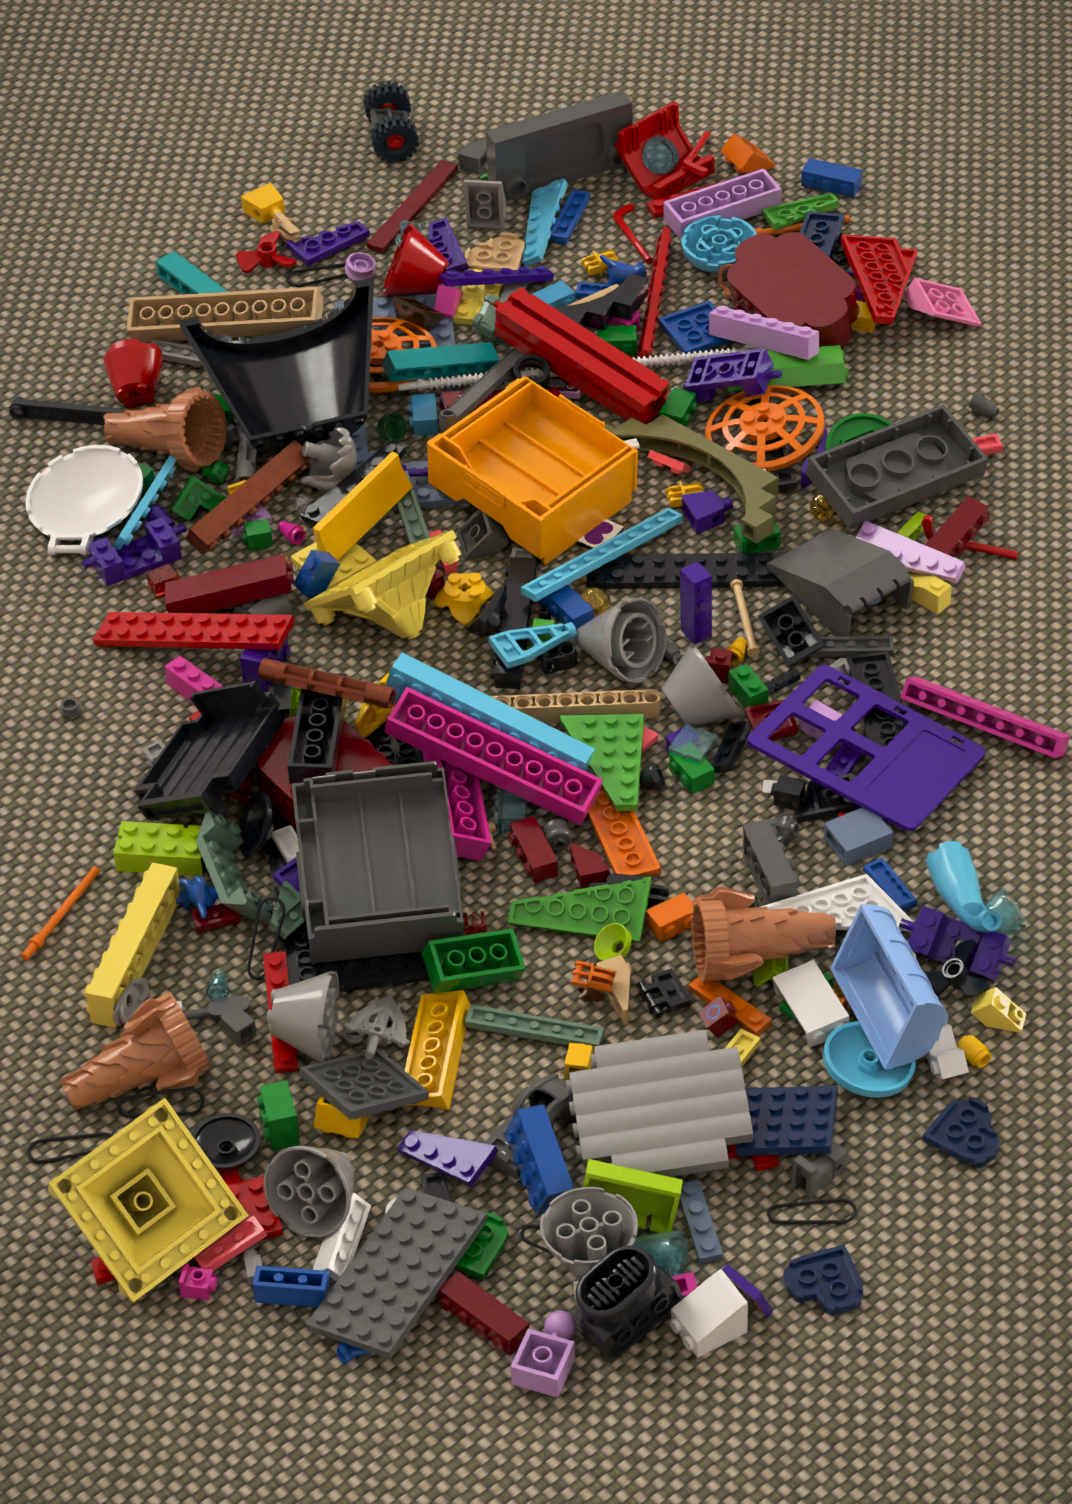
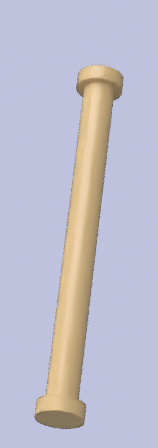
M735 579L730 583V587L734 591L748 645L747 653L750 657H756L760 654V649L756 645L742 591L743 583L741 580Z

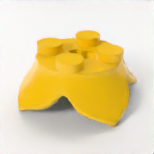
M452 573L448 576L445 586L436 595L434 605L439 608L449 607L451 615L457 621L466 625L472 621L480 607L494 592L484 583L479 573Z

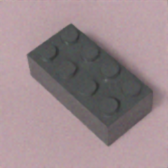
M768 819L744 824L743 857L765 905L799 895L797 887L800 886L798 874H794L792 871L791 859L785 856V848L783 843L778 841L776 828L771 826Z

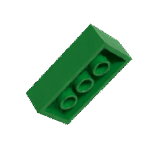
M513 929L428 941L422 952L434 994L519 981L526 969Z

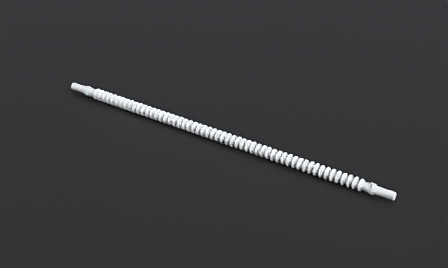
M742 346L739 349L733 347L732 350L729 348L724 350L722 348L721 351L718 349L713 351L711 349L710 352L705 350L704 353L702 351H699V353L694 351L693 354L690 352L685 354L683 352L682 355L679 353L674 355L672 353L671 356L666 354L663 357L661 354L660 357L655 355L654 358L651 356L646 358L644 356L643 359H640V357L637 359L633 357L632 359L645 367L649 366L652 368V365H655V367L661 365L663 367L664 364L669 366L670 363L672 365H675V363L680 365V362L691 364L694 357L762 348ZM525 368V371H520L522 377L526 376L527 378H532V380H534V377L539 379L543 376V372L538 368L535 370L533 368L531 370ZM550 372V378L552 375H554V377H557V375ZM475 373L474 376L471 374L466 376L464 374L463 377L457 375L456 378L454 376L452 378L446 376L445 379L443 377H440V379L435 377L434 380L431 378L429 380L417 379L415 382L398 385V391L414 389L422 391L426 388L432 390L433 387L436 389L441 387L443 389L444 386H447V388L453 386L454 388L455 385L461 387L462 384L464 386H467V384L472 386L473 383L483 376V373H480V375ZM513 374L506 380H509V382H511L513 379Z

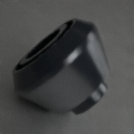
M651 762L641 770L640 785L642 788L646 787L648 791H661L664 788L665 780L658 764Z

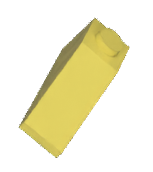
M909 574L914 581L911 600L937 615L951 604L952 585L936 576Z

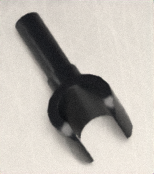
M540 607L538 609V619L551 620V609L545 612V607Z

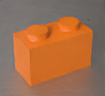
M682 893L647 909L646 926L660 942L672 938L687 929H691L693 902L685 893Z

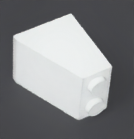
M720 1269L671 1309L670 1325L672 1330L676 1334L679 1333L683 1338L685 1347L689 1351L692 1350L698 1358L747 1333L748 1303L722 1269Z

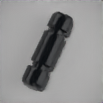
M794 668L788 671L789 674L784 673L771 679L772 682L770 680L765 682L764 684L769 689V694L800 680V672Z

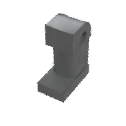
M833 1141L831 1154H817L810 1162L799 1155L793 1161L791 1187L795 1189L807 1179L805 1197L810 1199L830 1180L835 1179L843 1171L847 1162L848 1151Z

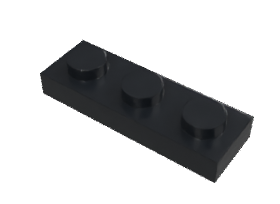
M749 720L730 723L711 764L715 769V773L733 770L752 728Z

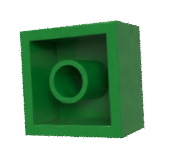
M287 1080L259 1086L261 1096L256 1097L258 1108L262 1110L258 1111L260 1123L265 1128L263 1129L265 1142H270L272 1151L299 1146L297 1116Z

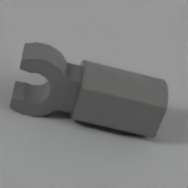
M666 639L664 657L671 664L673 663V668L675 669L684 654H681Z

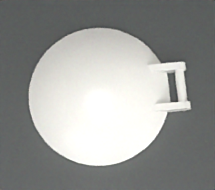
M90 445L73 449V453L64 457L60 455L48 463L49 467L42 473L39 472L31 482L26 495V511L32 524L40 532L51 537L48 544V554L50 556L57 555V553L89 555L88 544L94 541L95 535L116 526L136 506L143 489L142 471L137 461L130 454L127 455L121 452L119 448L113 446ZM61 540H82L81 545H60Z

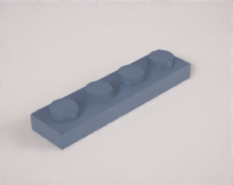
M699 1180L682 1183L679 1202L699 1264L723 1260V1252Z

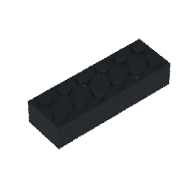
M337 674V675H341V676H346V677H347V674ZM301 688L287 765L289 784L303 783L305 778L326 776L328 772H336L347 699Z

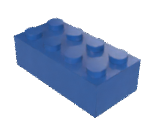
M542 1104L518 1109L505 1131L506 1140L509 1144L511 1143L513 1149V1160L521 1171V1182L528 1191L529 1205L534 1208L536 1215L544 1214L550 1207L549 1203L557 1196L574 1189L545 1106Z

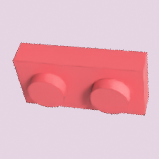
M650 450L648 458L654 460V465L662 468L665 465L670 466V471L679 475L682 472L689 474L692 468L688 464L656 451Z

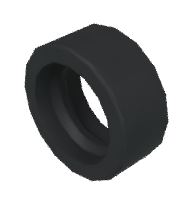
M527 354L518 358L513 367V381L522 378L520 374L522 369L536 367L543 372V376L532 381L542 388H546L549 384L551 372L548 361L536 354Z

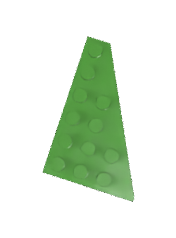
M644 714L560 715L561 726H564L567 735L595 748L588 768L592 770L594 776L603 779L601 786L605 790L607 798L611 800L616 811H638Z

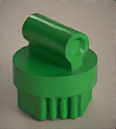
M217 460L215 465L212 463L209 466H205L202 474L204 476L209 475L210 482L224 485L230 471V466Z

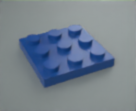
M710 300L658 318L659 326L678 349L685 354H688V352L693 354L694 351L699 353V351H705L732 341L709 335V313L716 309Z

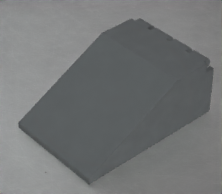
M832 528L767 563V567L835 636H849L852 620L851 614L862 609L864 605L867 606L880 599V596L883 597L890 594L904 609L910 608L914 581L909 575L910 570L889 550Z

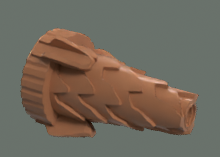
M200 387L192 388L179 394L170 404H156L155 407H144V410H124V413H107L103 417L105 419L104 434L107 443L135 446L143 451H157V454L171 455L177 459L175 463L192 472H198L201 467L209 466L216 461L223 451L226 442L227 421L222 405L213 394L204 392Z
M715 887L710 894L695 897L692 903V946L698 977L701 981L733 980L765 964L764 960L784 959L786 955L804 953L809 949L835 947L834 940L836 937L835 917L826 913H809L791 908L768 910L767 907L748 908L755 902L754 894H747L725 887Z
M169 991L156 999L149 998L126 1023L124 1026L125 1031L119 1034V1039L100 1049L101 1053L88 1060L82 1068L59 1081L75 1110H78L95 1101L98 1104L110 1097L121 1096L137 1086L141 1089L157 1080L156 1087L158 1091L193 1086L197 1084L199 1075L208 1070L211 1064L183 1011Z

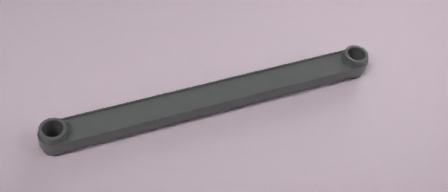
M515 348L507 353L452 405L440 412V428L446 431L470 414L513 374L514 363L525 354Z

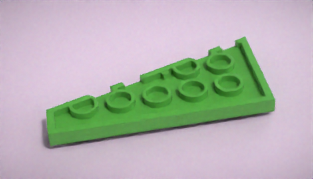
M645 877L635 881H623V883L613 885L605 884L577 889L568 893L560 892L540 898L532 897L511 901L508 924L596 937L606 925L620 923L629 930L632 938L631 942L641 943L652 877Z

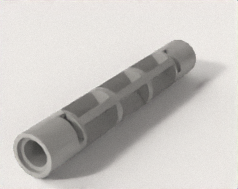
M241 427L235 483L243 480L247 481L256 473L258 450L250 444Z

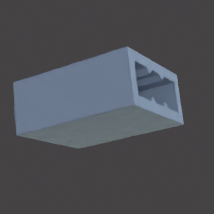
M863 807L824 823V839L845 866L892 848L894 832L891 826H887L881 817Z

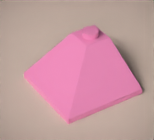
M914 278L903 295L908 303L907 305L913 310L977 327L982 325L960 288Z

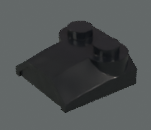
M500 587L488 597L466 627V630L471 634L482 637L484 634L488 636L492 630L496 629L501 622L499 619L500 613L507 600L504 588Z

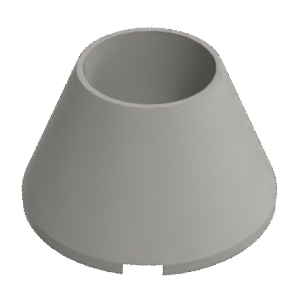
M691 644L661 688L665 696L688 727L739 717L741 712L699 650L694 644Z

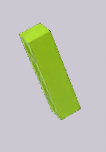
M918 511L897 534L914 541L923 532L921 522L926 514Z

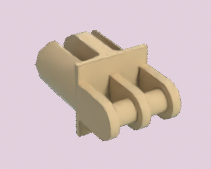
M275 212V218L272 220L273 225L270 226V230L272 232L279 231L280 238L285 243L291 240L297 242L301 231L291 223L293 218H287L283 213Z

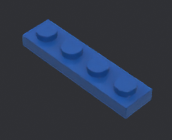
M571 191L551 229L552 233L549 241L568 243L590 201L589 192Z

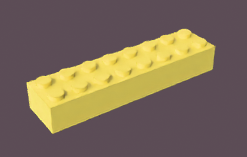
M152 862L149 870L144 872L143 881L140 887L136 888L132 903L128 904L124 919L119 921L118 931L111 937L110 946L103 953L99 968L95 969L91 984L86 986L84 996L87 998V1012L90 1014L91 1023L117 1028L118 1025L113 1020L116 1003L130 982L137 977L142 978L178 906L176 900L179 897L180 884L176 867ZM127 996L126 1000L127 1006L129 1004V996Z

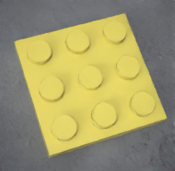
M316 542L291 555L292 563L300 570L310 551H318ZM355 543L338 560L340 566L326 590L377 562V560Z

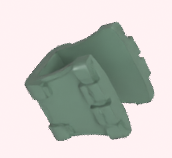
M486 294L482 307L474 317L472 324L479 335L490 342L501 345L505 340L495 336L496 308L493 304L496 300L502 303L506 300L496 295Z

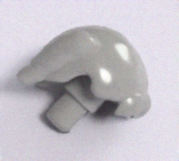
M337 427L334 431L329 432L331 439L322 440L316 444L308 441L304 443L302 454L304 457L311 458L309 461L310 473L309 476L301 478V484L329 491L355 470L357 463L356 445L348 430Z

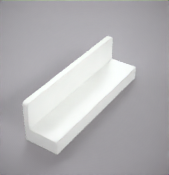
M354 1192L352 1193L350 1210L345 1222L336 1231L324 1236L313 1270L329 1271V1276L335 1281L340 1278L355 1256L371 1208L369 1203Z

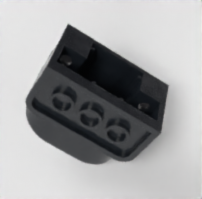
M621 1246L609 1252L580 1278L575 1292L576 1301L579 1306L574 1312L576 1330L610 1364H613L671 1313V1309L684 1298L678 1283L654 1261L649 1252L637 1246Z

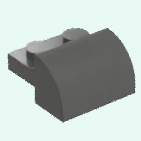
M284 594L234 606L235 614L293 615L294 617L291 604Z

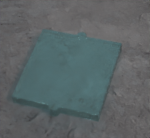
M685 724L669 746L668 751L680 755L684 759L688 758L701 762L716 741L717 735L704 731L703 728L698 729Z

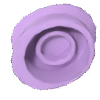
M352 253L346 259L345 273L353 281L371 278L376 272V262L368 254Z

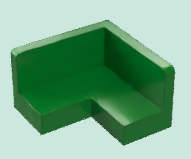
M191 475L170 507V510L190 521L200 505L212 511L227 497Z

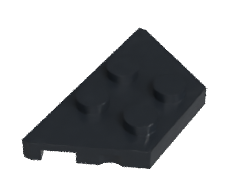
M853 773L838 776L848 782L856 778ZM810 781L806 788L807 792L801 800L802 806L800 811L796 813L797 823L839 815L840 812H853L862 807L824 786Z

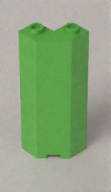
M840 345L819 347V353L809 360L771 350L767 351L774 363L772 371L781 370L782 378L771 379L768 385L789 387L828 384L843 385L849 379L848 368H845L844 350H841ZM741 385L725 387L726 393L744 391Z

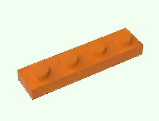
M697 977L689 984V991L707 1004L719 996L726 1002L730 1000L738 1011L735 1013L740 1021L737 1025L755 1036H759L772 1025L770 1017L716 980L701 981Z

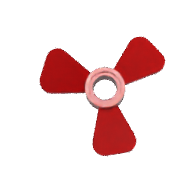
M279 231L264 235L257 246L258 251H238L236 253V260L244 273H250L259 264L265 268L273 267L277 263L283 267H291L297 265V260L277 255L276 243L280 238Z

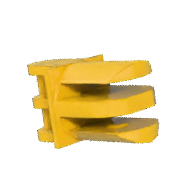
M612 249L598 254L593 251V255L582 258L580 263L590 276L600 274L602 277V272L608 270V265L602 262L600 255H604L612 261H620Z
M679 481V485L665 489L669 505L672 508L682 506V495L704 492L700 482L682 485L681 481Z

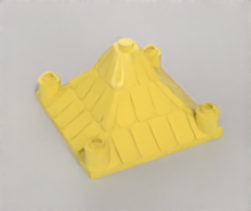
M451 530L401 547L303 604L307 611L312 612L317 624L328 625L334 621L335 611H343L349 615L375 621L376 624L402 639L408 637L411 640L419 636V631L423 628L425 596L436 570L435 565L440 559L442 563L447 562L448 565L459 560L458 556L461 552L454 541L456 535Z
M166 1098L150 1106L138 1118L47 1183L50 1195L62 1203L119 1283L120 1293L124 1297L129 1298L131 1303L135 1302L249 1216Z

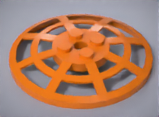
M392 317L372 318V327L386 326L388 328L386 330H373L372 328L370 364L381 365L387 351L406 350L402 348V342L413 341V349L420 348L419 341L430 342L431 347H437L432 335L414 323ZM405 327L411 328L421 333L423 336L415 335L412 331ZM399 329L409 336L399 337L393 332ZM370 367V373H385L383 367ZM417 380L369 382V392L398 390V385Z
M768 385L765 394L744 398L747 395L745 391H742L726 399L711 414L705 429V438L712 442L711 432L722 429L725 439L729 442L725 449L731 452L735 447L743 451L757 452V462L751 463L769 472L793 465L810 454L823 436L825 420L821 406L808 393L789 386ZM771 392H786V393L795 394V395H797V396H795V397H790V396H787V395H784V394L771 393ZM770 397L786 400L780 404L769 403ZM761 398V403L755 404L751 407L744 404L751 400ZM808 400L815 406L818 418L805 416L804 409L799 402ZM794 405L799 415H787L784 409ZM727 406H732L725 414L723 422L712 425L721 411ZM736 409L743 411L740 418L729 420ZM788 422H798L791 434L785 431ZM805 423L817 425L813 436L805 445L802 446L795 439L801 433ZM740 425L741 432L736 437H732L728 427ZM778 436L782 438L778 442L765 445L766 441L775 439ZM744 438L757 441V446L741 443ZM787 444L795 450V452L783 458L765 462V452L779 449Z

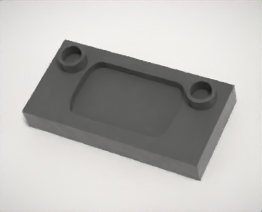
M622 90L487 130L488 181L502 182L505 198L508 201L531 194L538 187L549 185L555 180L565 178L567 182H571L625 166L614 144L618 142V132L633 124L632 101Z
M942 404L809 457L805 474L846 526L852 529L862 525L864 521L870 522L983 476L988 458L945 405Z

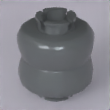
M552 819L544 825L542 831L552 850L560 851L571 844L572 836L569 824L565 820Z

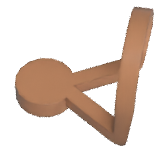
M725 264L718 272L717 283L724 290V297L727 299H732L730 289L723 284L722 273L733 264Z

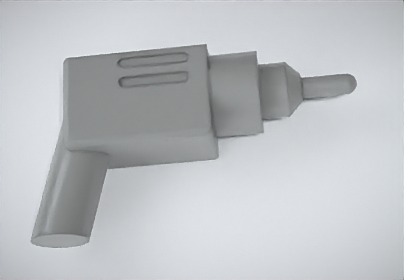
M249 1247L243 1253L248 1284L252 1285L256 1265H263L261 1255H258L253 1247Z

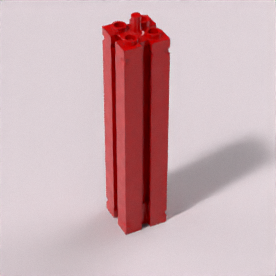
M522 287L510 294L508 302L502 303L499 300L494 302L493 306L496 308L495 336L504 339L506 343L525 355L536 354L545 358L550 365L552 373L626 421L634 418L647 425L653 421L655 416L658 417L660 415V410L668 398L666 395L669 393L670 382L664 378L661 379L659 375L538 297L527 293V290Z

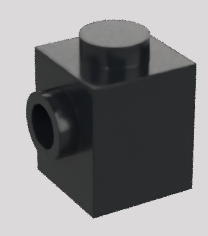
M780 775L777 783H773L771 788V796H774L773 805L799 811L801 800L805 795V780Z

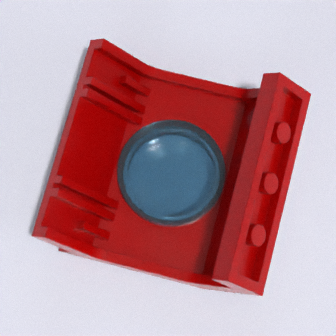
M674 101L618 132V142L614 144L616 150L639 190L653 200L677 194L715 172V157L711 154L703 158L697 155L693 160L694 164L708 169L706 176L695 174L682 166L683 160L686 159L693 147L680 126L679 104Z

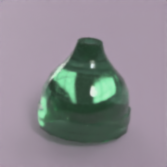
M391 412L379 419L375 431L385 442L395 443L404 439L407 433V424L400 413Z

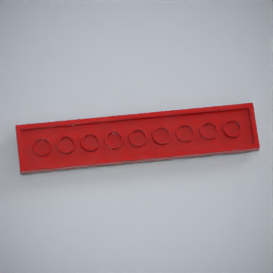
M109 612L93 638L95 646L280 650L295 620L293 615Z

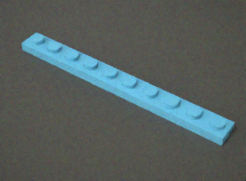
M666 508L521 587V594L535 602L541 600L543 597L682 523L683 515L670 508Z

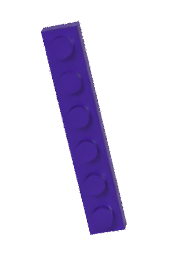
M537 266L536 269L519 267L518 270L501 268L500 271L483 269L482 272L465 270L463 273L447 271L439 275V281L447 287L554 280V273L545 266Z

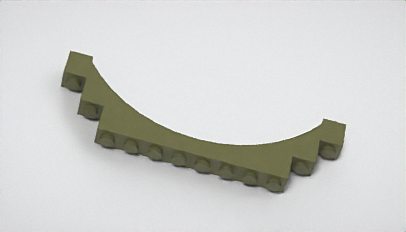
M661 415L647 425L634 418H630L616 428L605 423V429L623 441L636 438L640 445V448L636 449L638 451L650 452L652 450L680 457L702 465L721 476L733 487L743 502L746 512L745 517L741 519L742 536L757 544L774 533L772 515L776 514V495L779 494L778 477L665 415Z

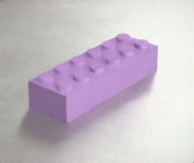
M763 168L664 201V220L681 240L686 227L698 219L721 215V218L725 219L736 217L744 220L762 214L761 209L780 205L782 203V189Z

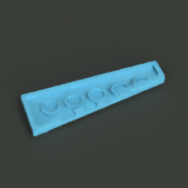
M565 178L555 180L544 187H538L532 192L525 250L522 258V263L525 267L538 263L543 259L552 233L550 227L555 224L556 218L554 216L556 212H559V201L563 199L568 186Z
M170 455L120 533L113 545L115 549L120 551L124 544L128 546L133 538L131 532H137L142 524L140 518L145 519L151 509L148 507L149 504L154 505L159 497L157 491L162 492L170 480L169 478H171L176 469L173 465L177 459Z

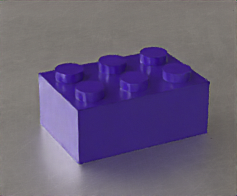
M289 633L280 650L244 649L240 657L243 683L256 681L263 692L269 691L273 682L259 679L260 663L263 658L284 662L285 657H288L291 651V645L288 644Z

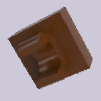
M576 986V989L582 993L578 995V998L583 1002L588 1001L590 998L597 1003L605 999L603 991L587 988V991H585V988Z

